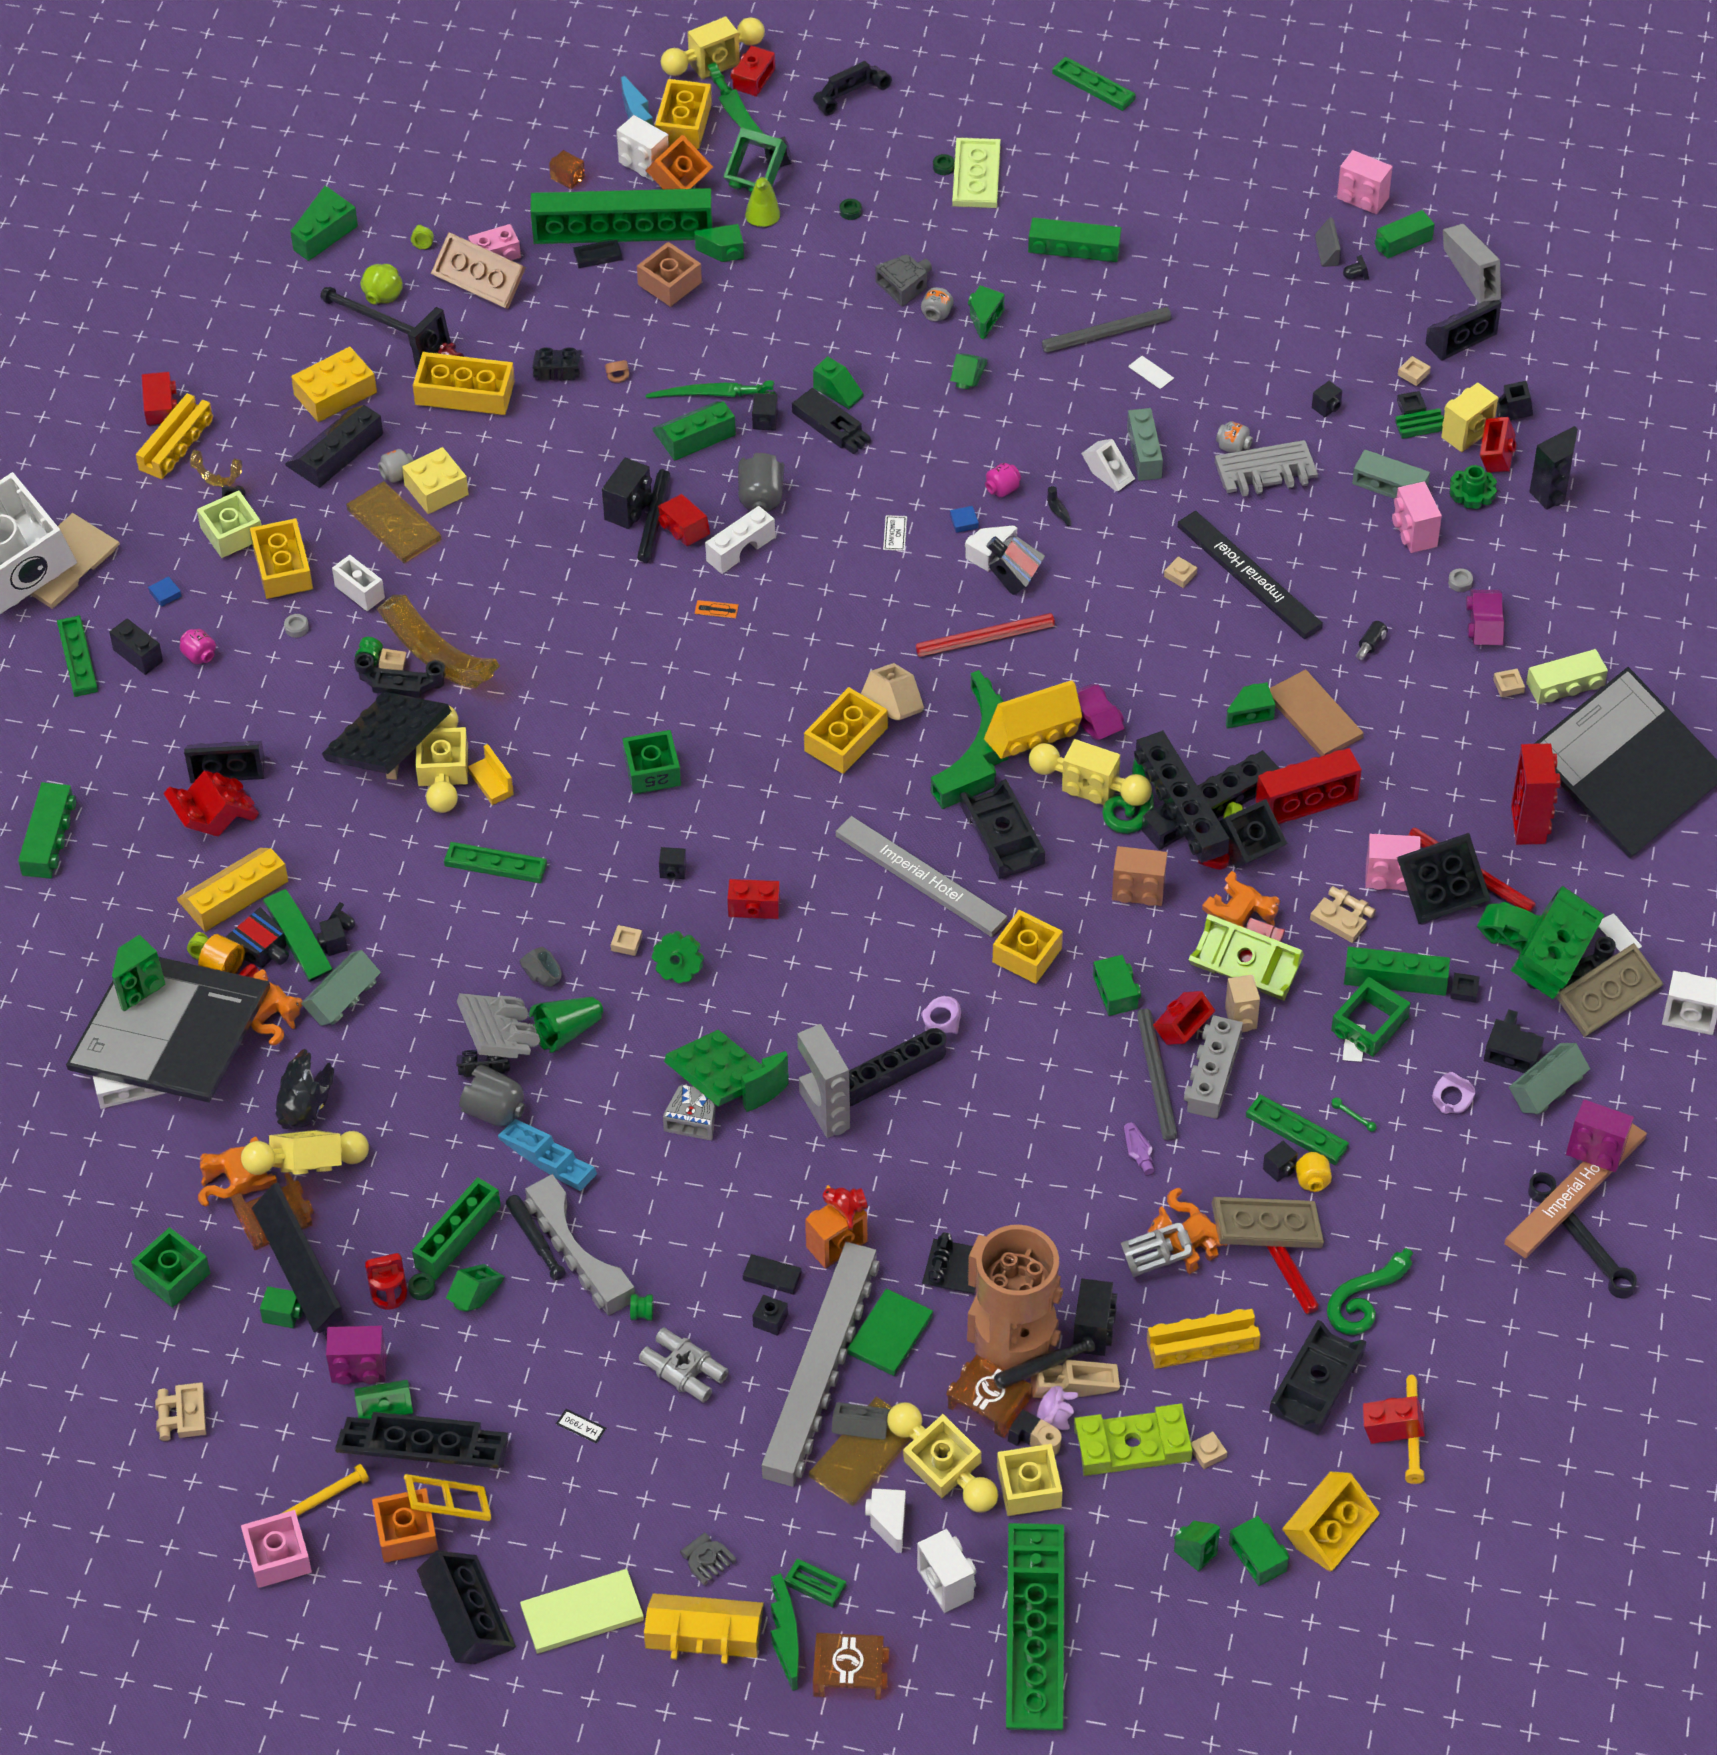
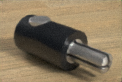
M1373 621L1359 641L1360 649L1356 654L1357 659L1363 660L1367 653H1373L1380 642L1384 640L1388 632L1387 626L1380 621Z

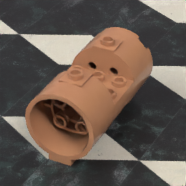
M1008 1225L994 1230L987 1236L979 1234L969 1255L968 1285L976 1287V1296L968 1312L967 1341L974 1344L975 1352L981 1360L982 1366L993 1375L997 1369H1000L1002 1372L1055 1351V1346L1058 1345L1061 1337V1331L1058 1330L1059 1319H1056L1054 1303H1060L1064 1290L1060 1288L1061 1276H1058L1059 1254L1055 1244L1045 1233L1030 1226Z

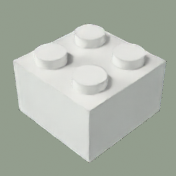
M633 115L617 129L619 162L623 166L638 172L641 176L654 181L645 170L669 148L668 134Z
M1673 971L1662 1025L1713 1035L1717 1020V979L1692 975L1688 972Z
M945 1529L918 1542L917 1570L943 1612L946 1613L974 1599V1587H976L974 1574H976V1569L971 1559H965L962 1554V1546L956 1536L952 1537L949 1531Z

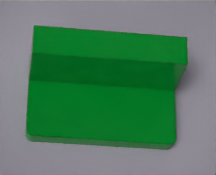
M408 1380L354 1389L358 1418L371 1419L373 1412L401 1415L413 1413Z

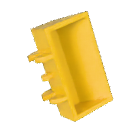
M653 1593L647 1607L644 1628L645 1649L671 1651V1660L678 1659L679 1651L722 1655L721 1664H728L729 1656L757 1658L764 1603Z

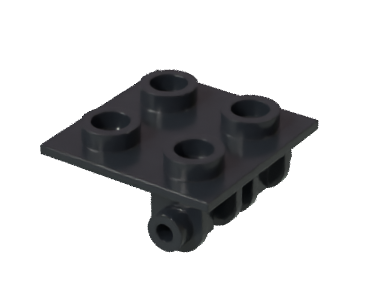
M544 347L535 350L532 365L533 378L550 380V369L552 380L555 379V369H558L559 380L562 378L561 369H563V380L580 378L579 362L581 350H576L572 347L563 348L562 350Z
M477 1050L462 1051V1055H457L456 1066H458V1075H464V1077L473 1076L472 1073L476 1069V1065L486 1064L489 1067L490 1063L493 1070L505 1074V1071H510L509 1057L479 1055Z
M943 1232L938 1239H933L922 1284L974 1294L976 1287L968 1285L969 1255L973 1246L953 1242L952 1235L947 1232Z

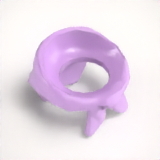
M940 996L933 999L921 1013L925 1024V1031L938 1028L944 1033L958 1034L961 1018L960 1004L956 999L949 996ZM937 1008H945L950 1011L951 1017L948 1022L937 1024L931 1020V1013Z
M1449 1072L1443 1075L1437 1082L1433 1090V1102L1441 1113H1462L1472 1103L1475 1096V1088L1469 1080L1458 1076L1454 1072ZM1448 1087L1458 1088L1462 1093V1099L1456 1105L1445 1104L1441 1099L1442 1091Z
M1061 1386L1052 1387L1043 1396L1037 1411V1417L1048 1422L1058 1430H1068L1070 1427L1067 1420L1074 1411L1072 1406L1063 1402V1400L1075 1399L1078 1397V1393L1064 1392Z

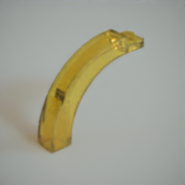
M392 595L377 608L391 630L416 657L426 665L433 660L443 662L446 671L445 678L454 683L469 688H476L482 682L494 676L493 672L500 667L494 658L473 657L446 642L424 621L406 595Z

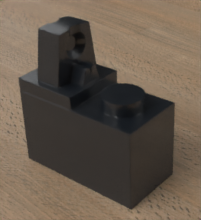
M1508 1009L1504 1021L1495 1020L1486 1045L1484 1061L1526 1073L1539 1061L1544 1037L1532 1032L1521 1031V1026L1516 1025L1518 1012Z

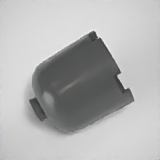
M754 453L753 458L749 459L743 457L738 463L739 501L750 511L758 506L766 512L775 509L780 504L783 495L784 463L776 461V456L767 453Z
M483 1064L479 1065L472 1073L475 1079L471 1086L465 1085L459 1102V1107L462 1108L461 1112L498 1127L510 1124L516 1117L520 1118L526 1106L523 1103L524 1093L521 1085Z

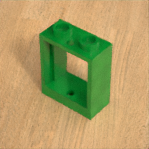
M741 127L723 177L730 187L741 190L743 187L749 189V192L752 193L756 183L737 177L748 144L774 151L765 178L773 186L787 145L782 139Z
M1368 977L1333 1015L1331 1031L1337 1037L1354 1043L1359 1051L1366 1052L1374 1057L1409 1018L1411 1003ZM1363 1000L1390 1016L1374 1035L1347 1019Z

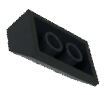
M1500 300L1483 301L1475 306H1470L1456 315L1450 316L1446 320L1431 325L1427 328L1425 344L1443 361L1497 335L1502 302Z
M1576 426L1537 445L1529 492L1546 510L1559 506L1566 499L1578 430Z
M262 741L199 743L187 745L184 749L190 783H194L204 770L214 774L220 773L230 779H264L265 756Z

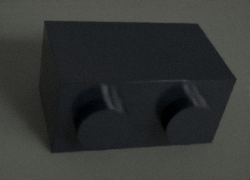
M128 618L109 631L113 650L144 675L163 662L160 643Z

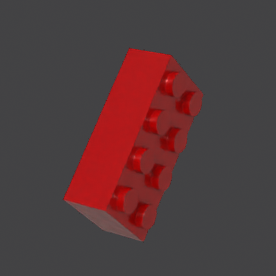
M1551 743L1521 744L1511 800L1516 845L1546 844L1547 834L1552 833L1551 819H1554L1555 816L1554 804H1557L1556 788H1560V774L1555 773L1558 760L1557 754L1552 752Z
M1347 748L1336 750L1331 754L1321 757H1313L1301 763L1290 764L1278 770L1267 771L1258 775L1256 803L1267 799L1278 824L1357 801L1362 769L1351 749Z

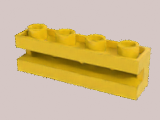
M187 393L136 453L138 469L159 479H163L168 472H171L176 462L186 454L191 444L198 440L206 426L211 424L213 414L210 402L202 400L197 405L195 396Z
M1237 1309L1231 1313L1210 1314L1204 1318L1183 1319L1177 1323H1160L1149 1327L1147 1331V1345L1154 1369L1259 1350L1261 1335L1258 1327L1254 1325L1255 1315L1253 1309Z

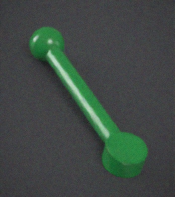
M1340 1098L1332 1099L1331 1105L1333 1108H1340L1365 1125L1368 1131L1374 1132L1377 1126L1374 1122H1368L1343 1105Z

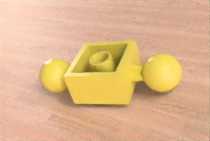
M723 17L688 31L689 50L685 52L679 48L666 50L661 57V67L666 74L679 76L686 71L689 63L701 79L710 76L707 65L716 62L720 72L737 66L740 63L739 43L742 42L749 46L760 43L765 34L764 26L760 20L749 17L742 20L736 30L728 18Z
M451 706L449 707L452 712L416 746L418 786H430L426 793V801L428 806L438 813H446L455 807L458 795L453 785L468 784L466 727L456 728L458 725V714Z
M1074 739L1065 758L1060 757L1058 750L1053 745L1047 743L1035 746L1029 754V764L1036 773L1048 775L1055 770L1062 772V791L1072 796H1078L1093 803L1104 805L1118 791L1123 800L1132 806L1143 805L1151 797L1152 786L1146 777L1139 774L1130 775L1125 779L1119 777L1120 754Z
M318 1130L269 1135V1145L262 1141H254L246 1145L241 1153V1163L246 1171L254 1175L264 1174L272 1167L280 1168L281 1172H292L293 1174H307L308 1170L314 1169L317 1172L332 1171V1166L342 1165L341 1160L347 1164L362 1162L368 1155L369 1143L366 1137L357 1131H348L341 1136L339 1133Z
M902 1402L891 1408L887 1417L889 1429L899 1437H911L913 1439L903 1449L904 1462L941 1499L958 1484L963 1489V1499L966 1506L972 1511L983 1513L995 1506L998 1500V1490L995 1484L987 1478H975L971 1474L981 1464V1451L944 1414L925 1429L922 1426L921 1412L915 1405Z

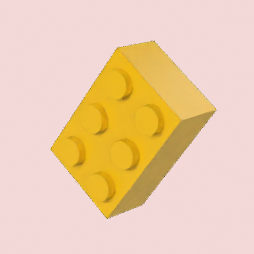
M668 79L655 127L668 134L669 146L683 134L696 149L700 148L712 105L711 84Z
M351 347L291 376L295 397L317 422L377 393L374 373Z
M296 518L250 528L253 549L266 599L313 589L311 573Z
M848 687L804 732V751L844 774L888 728V710Z

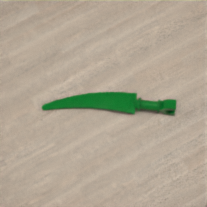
M716 62L707 65L714 84H717L721 91V96L718 99L730 117L740 128L764 134L747 112L737 89L732 90L731 87H728L724 80L725 77L721 74Z
M774 380L765 381L762 385L757 384V386H742L741 383L694 384L646 394V398L678 395L728 397L738 395L741 397L742 395H754V393L775 394V391H767L773 390L775 384Z

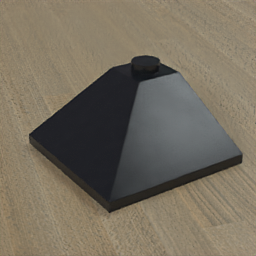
M1470 833L1397 857L1418 924L1491 900Z

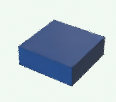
M973 506L950 510V518L956 533L979 528Z
M169 576L148 587L149 593L161 607L182 597L181 591Z

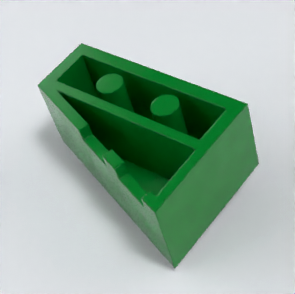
M325 185L290 231L293 250L307 261L313 259L358 226L355 206Z

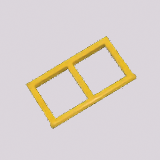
M408 1474L404 1475L411 1509L490 1521L491 1513L484 1486ZM413 1482L441 1486L446 1506L418 1502ZM450 1488L478 1492L482 1512L454 1508Z

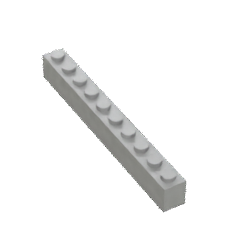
M845 1242L762 1463L763 1479L794 1487L797 1477L802 1478L805 1469V1462L803 1460L805 1455L811 1454L814 1439H812L813 1433L820 1430L822 1409L827 1410L831 1394H829L831 1386L835 1387L839 1377L838 1366L839 1364H844L847 1356L846 1344L847 1342H852L854 1338L855 1320L861 1319L864 1308L862 1301L864 1298L869 1297L872 1283H870L871 1277H876L879 1270L880 1261L876 1260V1249Z

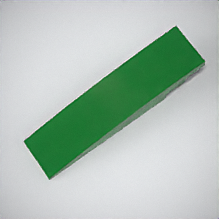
M1008 1523L1006 1729L1063 1731L1064 1524Z

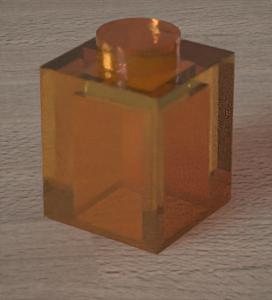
M564 150L549 162L551 179L569 189H573L585 178L584 161Z

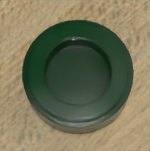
M941 154L933 159V170L935 173L949 175L954 171L955 160L952 156Z
M845 199L839 205V213L846 220H855L862 214V205L856 199Z
M427 1273L415 1274L408 1282L409 1293L416 1300H427L435 1293V1281Z

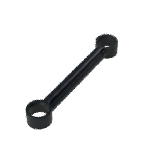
M1545 1172L1534 1174L1530 1179L1528 1194L1531 1199L1542 1203L1556 1189L1554 1177ZM1537 1183L1547 1184L1551 1188V1190L1548 1192H1540L1536 1190L1533 1185ZM1572 1212L1562 1224L1609 1279V1292L1621 1299L1630 1297L1635 1291L1637 1282L1635 1273L1628 1268L1619 1267ZM1624 1278L1631 1283V1286L1621 1288L1613 1280Z

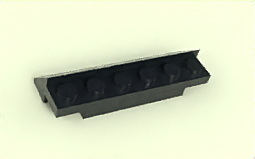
M277 1182L272 1184L255 1203L252 1210L313 1332L318 1334L322 1332L327 1341L328 1327H334L335 1323L344 1320L342 1309Z
M373 1412L371 1419L346 1418L344 1429L340 1430L335 1452L499 1469L504 1468L508 1433L481 1430V1422Z

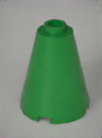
M594 997L543 1002L531 1007L529 1018L534 1016L535 1024L533 1026H535L536 1033L540 1037L539 1045L544 1050L550 1049L548 1053H553L600 1021L603 1014V1006Z

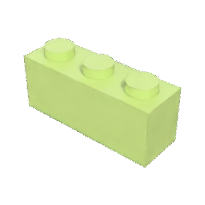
M1594 649L1530 667L1526 683L1537 703L1542 704L1605 686L1608 670L1597 650Z

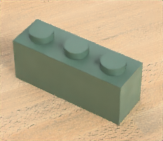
M1151 408L1128 410L1127 432L1138 481L1162 479L1163 458Z
M1364 449L1354 467L1352 484L1395 499L1397 498L1399 487L1424 481L1428 487L1430 472Z
M362 950L353 952L301 1004L320 1026L329 1023L333 1025L343 1017L342 1011L346 1007L350 1008L360 1000L358 995L363 990L367 991L376 984L375 978L381 972Z
M1560 1043L1511 1084L1509 1089L1523 1113L1540 1114L1548 1109V1105L1553 1100L1562 1097L1566 1093L1565 1090L1581 1081L1583 1075L1590 1070V1067L1576 1043Z

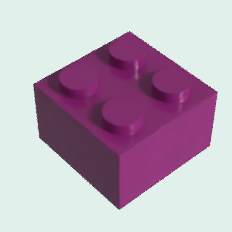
M1584 1099L1574 1121L1566 1155L1616 1173L1625 1151L1634 1117Z
M382 1326L328 1327L326 1357L332 1383L349 1384L351 1382H365L374 1384L386 1382L387 1352Z

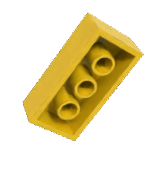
M423 352L413 383L415 405L506 415L515 383L513 362Z

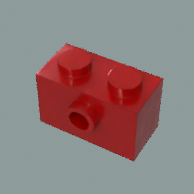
M751 46L746 53H743L740 63L731 72L733 89L757 97L775 70V53Z
M170 372L142 374L147 425L161 424L177 406V399H173V395L177 394L176 381H171Z
M1509 417L1486 418L1480 450V457L1486 472L1510 471L1512 454L1516 451V434Z
M683 494L658 506L660 525L664 529H668L674 538L680 540L684 545L689 546L710 535L707 515Z
M729 879L728 917L779 919L780 881Z
M1202 991L1183 992L1178 999L1167 1005V1010L1153 1026L1166 1045L1185 1044L1215 1012V1009Z
M1417 1396L1398 1399L1388 1398L1383 1401L1363 1403L1364 1428L1371 1444L1425 1436L1424 1415Z

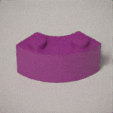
M1471 590L1470 596H1466V610H1470L1471 623H1468V638L1473 639L1474 645H1503L1504 619L1501 591Z
M1090 684L1077 690L1082 719L1079 724L1091 737L1100 740L1125 729L1121 711L1106 699L1105 691L1099 684Z

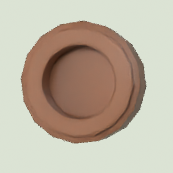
M626 360L605 364L607 377L611 382L619 383L628 378L629 368ZM623 370L624 374L620 377H614L612 372Z

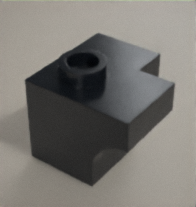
M1527 380L1504 385V393L1498 398L1497 417H1509L1510 420L1533 416Z

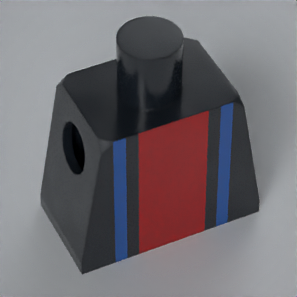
M994 536L986 545L995 554L989 563V568L1012 595L1027 587L1045 557L1038 550L1016 536L1011 537L1005 542Z
M261 907L226 936V938L244 947L245 961L259 968L264 967L271 960L282 965L289 957V953L284 950L286 940L283 930Z

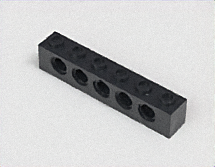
M1164 730L1137 739L1136 750L1134 751L1135 760L1138 765L1141 764L1143 766L1145 776L1155 786L1159 800H1163L1166 804L1169 817L1175 819L1178 831L1182 837L1187 839L1192 855H1196L1199 861L1203 863L1228 854V835Z
M1262 750L1256 754L1249 755L1244 761L1236 765L1229 766L1222 773L1209 777L1205 782L1198 785V788L1215 816L1219 818L1224 815L1229 803L1235 802L1243 805L1256 797L1258 775L1280 768ZM1166 804L1156 809H1150L1143 815L1142 832L1158 850L1183 838L1178 831L1175 819L1169 817Z

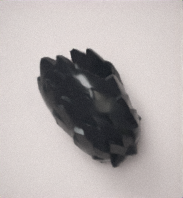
M306 1049L301 1050L288 1063L285 1073L281 1077L275 1114L279 1119L277 1123L282 1125V1129L303 1128L314 1123L317 1119L318 1111L325 1106L328 1092L333 1084L334 1068L331 1067L330 1063H327L313 1080L310 1069L311 1053H307Z

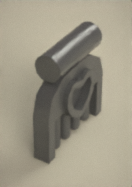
M705 1532L680 1550L684 1559L687 1560L689 1558L688 1566L691 1572L704 1586L708 1584V1580L700 1571L711 1580L713 1577L705 1568H709L714 1575H718V1571L713 1567L714 1564L721 1571L724 1570V1567L716 1557L726 1566H729L730 1562L732 1564L736 1562V1557L723 1544L711 1541Z

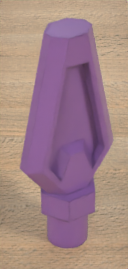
M1127 1123L1124 1125L1128 1156L1137 1161L1145 1175H1150L1154 1172L1153 1160L1150 1156L1153 1147L1134 1123Z

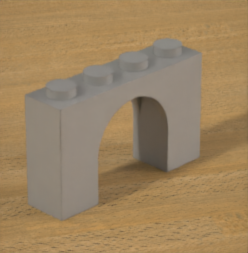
M819 1024L797 1033L798 1049L812 1071L799 1077V1092L826 1138L834 1135H841L850 1129L849 1069L825 1029Z

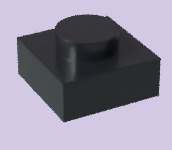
M1420 391L1397 395V403L1402 415L1426 411L1427 407Z
M1454 972L1450 999L1476 1003L1480 976Z

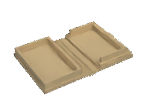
M74 513L59 524L58 528L61 530L77 563L61 573L57 578L30 594L52 609L79 586L80 577L88 572L90 568L94 570L120 544L119 541Z

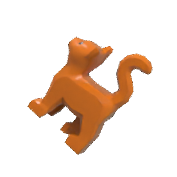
M1231 871L1225 878L1227 884L1224 887L1226 893L1232 897L1228 904H1224L1222 898L1216 894L1214 898L1210 896L1202 905V910L1207 914L1244 927L1253 912H1257L1269 925L1275 926L1274 918L1278 913L1280 900L1276 896H1262L1253 887L1237 881L1236 873Z
M263 969L253 975L256 979L268 981V976ZM269 982L270 989L250 1026L260 1034H274L269 1040V1044L275 1046L284 1038L283 1029L274 1024H262L278 1011L290 1028L294 1029V1020L300 1014L303 1001L301 998L287 996L279 986Z
M257 1136L253 1137L250 1140V1143L254 1141H259ZM245 1146L230 1148L220 1154L204 1153L200 1157L199 1167L203 1175L202 1185L205 1186L221 1173H225L230 1186L226 1189L216 1185L206 1186L199 1192L198 1201L206 1207L209 1206V1195L226 1199L252 1191L265 1190L270 1188L272 1184L277 1183V1178L272 1173L267 1175L266 1172L261 1175H254L246 1171L241 1163V1153Z
M1175 1188L1167 1195L1169 1206L1178 1212H1189L1191 1215L1182 1223L1192 1243V1255L1182 1259L1185 1261L1186 1271L1190 1275L1199 1269L1197 1262L1200 1260V1257L1195 1248L1203 1247L1206 1251V1259L1211 1261L1219 1255L1217 1246H1227L1228 1244L1219 1243L1216 1224L1211 1222L1205 1214L1201 1213L1198 1207L1193 1203L1179 1202L1177 1200L1183 1191L1181 1188ZM1162 1206L1159 1208V1215L1152 1221L1147 1231L1148 1233L1172 1225L1170 1217ZM1178 1231L1164 1235L1165 1239L1169 1238L1173 1247L1171 1253L1173 1254L1185 1250L1182 1248L1177 1236Z

